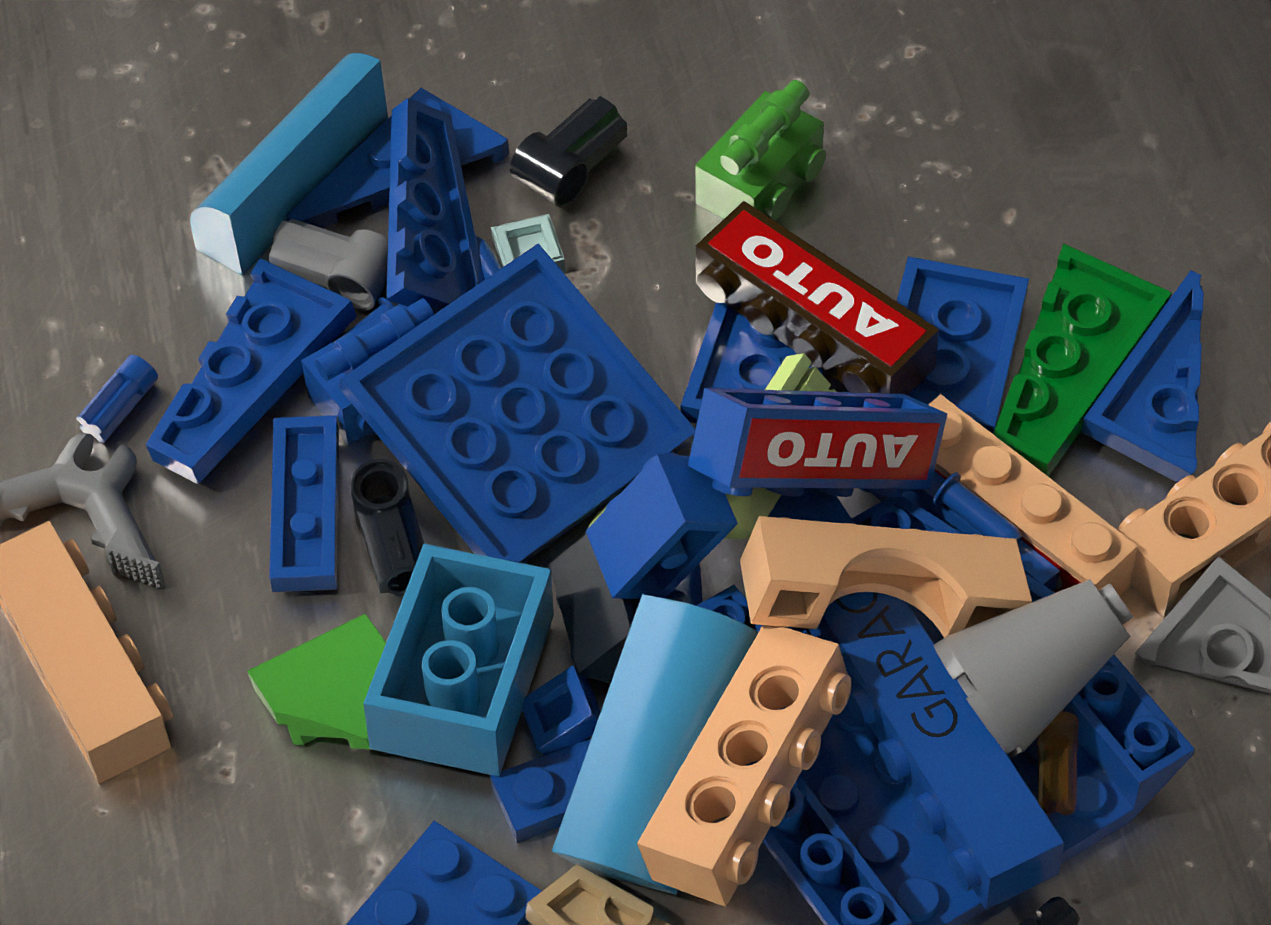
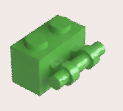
M792 80L783 90H775L772 93L764 91L695 165L697 205L725 219L745 201L772 220H776L787 208L791 195L804 181L810 182L818 175L826 159V151L823 149L824 122L800 110V106L810 96L805 84L798 80Z

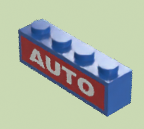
M704 388L688 466L712 478V487L714 489L735 496H751L753 488H765L780 495L799 497L803 495L804 488H815L829 495L850 497L853 495L854 488H862L881 496L900 497L902 489H930L947 413L905 394Z

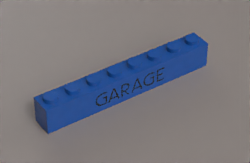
M804 488L803 495L799 497L781 495L768 517L776 518L786 517L798 520L855 524L837 496L820 492L815 488ZM876 592L851 593L833 601L826 608L817 629H809L812 636L839 644L847 674L851 678V692L847 701L848 708L855 721L861 727L869 725L880 742L878 744L879 754L889 775L896 781L903 778L914 795L912 799L913 808L923 829L929 835L938 833L949 851L947 854L949 867L959 886L966 892L973 889L987 910L1059 875L1064 841L1005 751L966 698L968 697L957 678L953 680L936 653L933 646L934 643L907 602Z

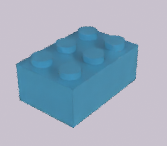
M423 544L363 703L370 749L499 777L554 617L551 569Z

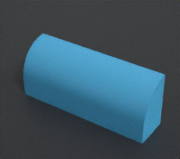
M351 53L342 58L192 212L190 217L196 250L242 276L273 244V237L277 228L283 220L287 221L286 215L388 119L381 61L363 53Z
M642 594L552 852L574 865L582 866L592 873L676 895L678 889L651 879L637 842L759 633L758 631L735 619L706 608Z

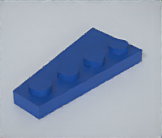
M407 98L392 109L387 300L408 307L423 298L428 302L433 313L436 314L484 281L451 115Z

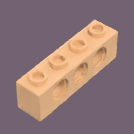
M1271 422L1260 436L1245 446L1242 443L1234 444L1218 458L1212 468L1197 478L1189 475L1181 479L1169 491L1164 500L1149 510L1139 508L1133 511L1119 525L1117 530L1138 545L1130 584L1163 618L1170 613L1217 557H1220L1233 569H1236L1271 545ZM1229 502H1236L1241 505H1233ZM1178 534H1186V535H1190V536H1192V537H1194V538H1193V539L1184 538V537L1179 536Z
M763 625L637 842L653 881L726 907L737 886L745 884L750 879L757 864L758 848L770 827L779 825L788 809L790 791L802 769L808 770L814 764L819 753L821 735L833 714L838 715L843 711L849 699L851 678L847 674L839 644L782 626ZM759 761L753 765L746 766L751 762ZM728 817L721 822L712 823L719 818Z

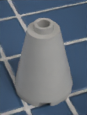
M1091 579L948 635L933 646L953 680L959 677L957 680L968 697L966 698L988 731L1001 748L1011 758H1014L1030 746L1130 638L1123 624L1134 616L1110 583L1098 590Z

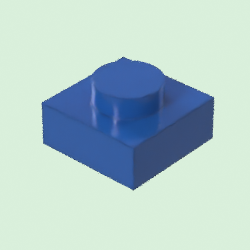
M574 665L527 695L522 707L537 750L543 755L580 743L593 735L601 713L588 678L580 675Z

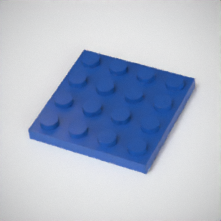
M539 243L342 377L339 385L342 393L474 554L523 564L621 494L642 471V466L649 459L657 454L677 453L692 442L696 430Z

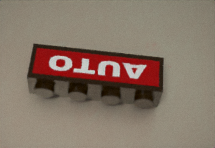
M745 201L695 245L696 284L699 285L707 297L717 303L724 302L746 317L758 332L774 336L795 350L796 354L805 353L812 362L810 367L823 369L842 382L849 392L908 395L936 367L938 328Z

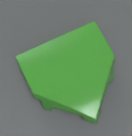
M366 614L247 670L254 691L277 724L287 725L294 745H305L318 737L348 739L352 749L370 750L363 703L386 642Z

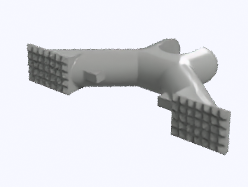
M88 433L77 434L67 442L52 467L0 481V527L7 518L12 517L24 521L29 512L60 503L86 510L96 528L91 537V543L106 550L112 574L119 573V576H126L127 579L134 578V581H141L142 584L148 583L149 586H156L157 589L164 588L165 581L160 562L155 560L122 496V492L133 476L137 464L136 455L131 448L126 445L119 446L110 461L103 468L95 471H86L83 468L92 453L93 436Z

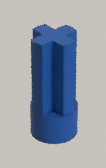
M129 355L76 417L81 423L79 428L82 432L92 434L100 443H104L158 380V374L155 369L141 357Z

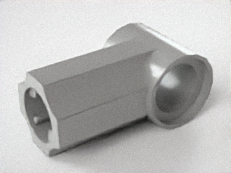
M291 219L289 222L283 220L274 234L269 260L270 263L315 284L325 286L328 290L350 299L354 310L368 311L374 307L387 285L388 238L375 231L366 229L357 230L351 237L295 219Z

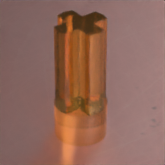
M1061 711L1037 737V746L1039 748L1038 803L1045 814L1057 811L1063 815H1069L1075 812V805L1077 804L1079 719L1072 713Z

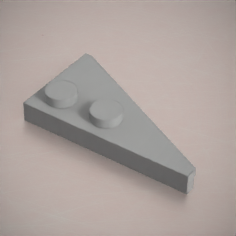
M1217 557L1135 652V657L1145 664L1271 694V599L1220 557Z

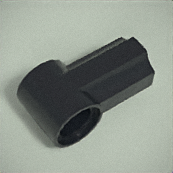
M601 96L596 100L589 98L547 136L541 132H534L526 137L513 154L510 162V174L513 178L559 208L565 207L573 202L581 193L589 177V170L628 136L627 122L620 116L616 106Z
M386 459L370 460L362 464L353 473L350 481L355 520L362 532L380 594L390 593L399 597L405 594L422 546L425 543L410 498L408 478L403 468L395 462ZM379 496L393 498L391 501L382 504L370 502Z

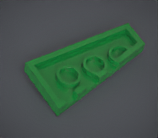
M1063 243L1052 282L1048 283L1034 330L1031 329L1024 349V358L1018 374L1013 378L993 435L1049 477L1082 431L1084 417L1169 301L1172 292Z

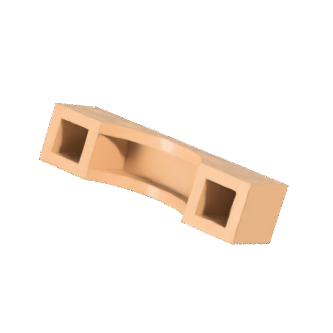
M759 516L740 559L751 624L817 629L826 608L836 599L856 592H876L899 598L913 605L935 624L945 638L948 635L1032 603L1017 540L1014 538Z

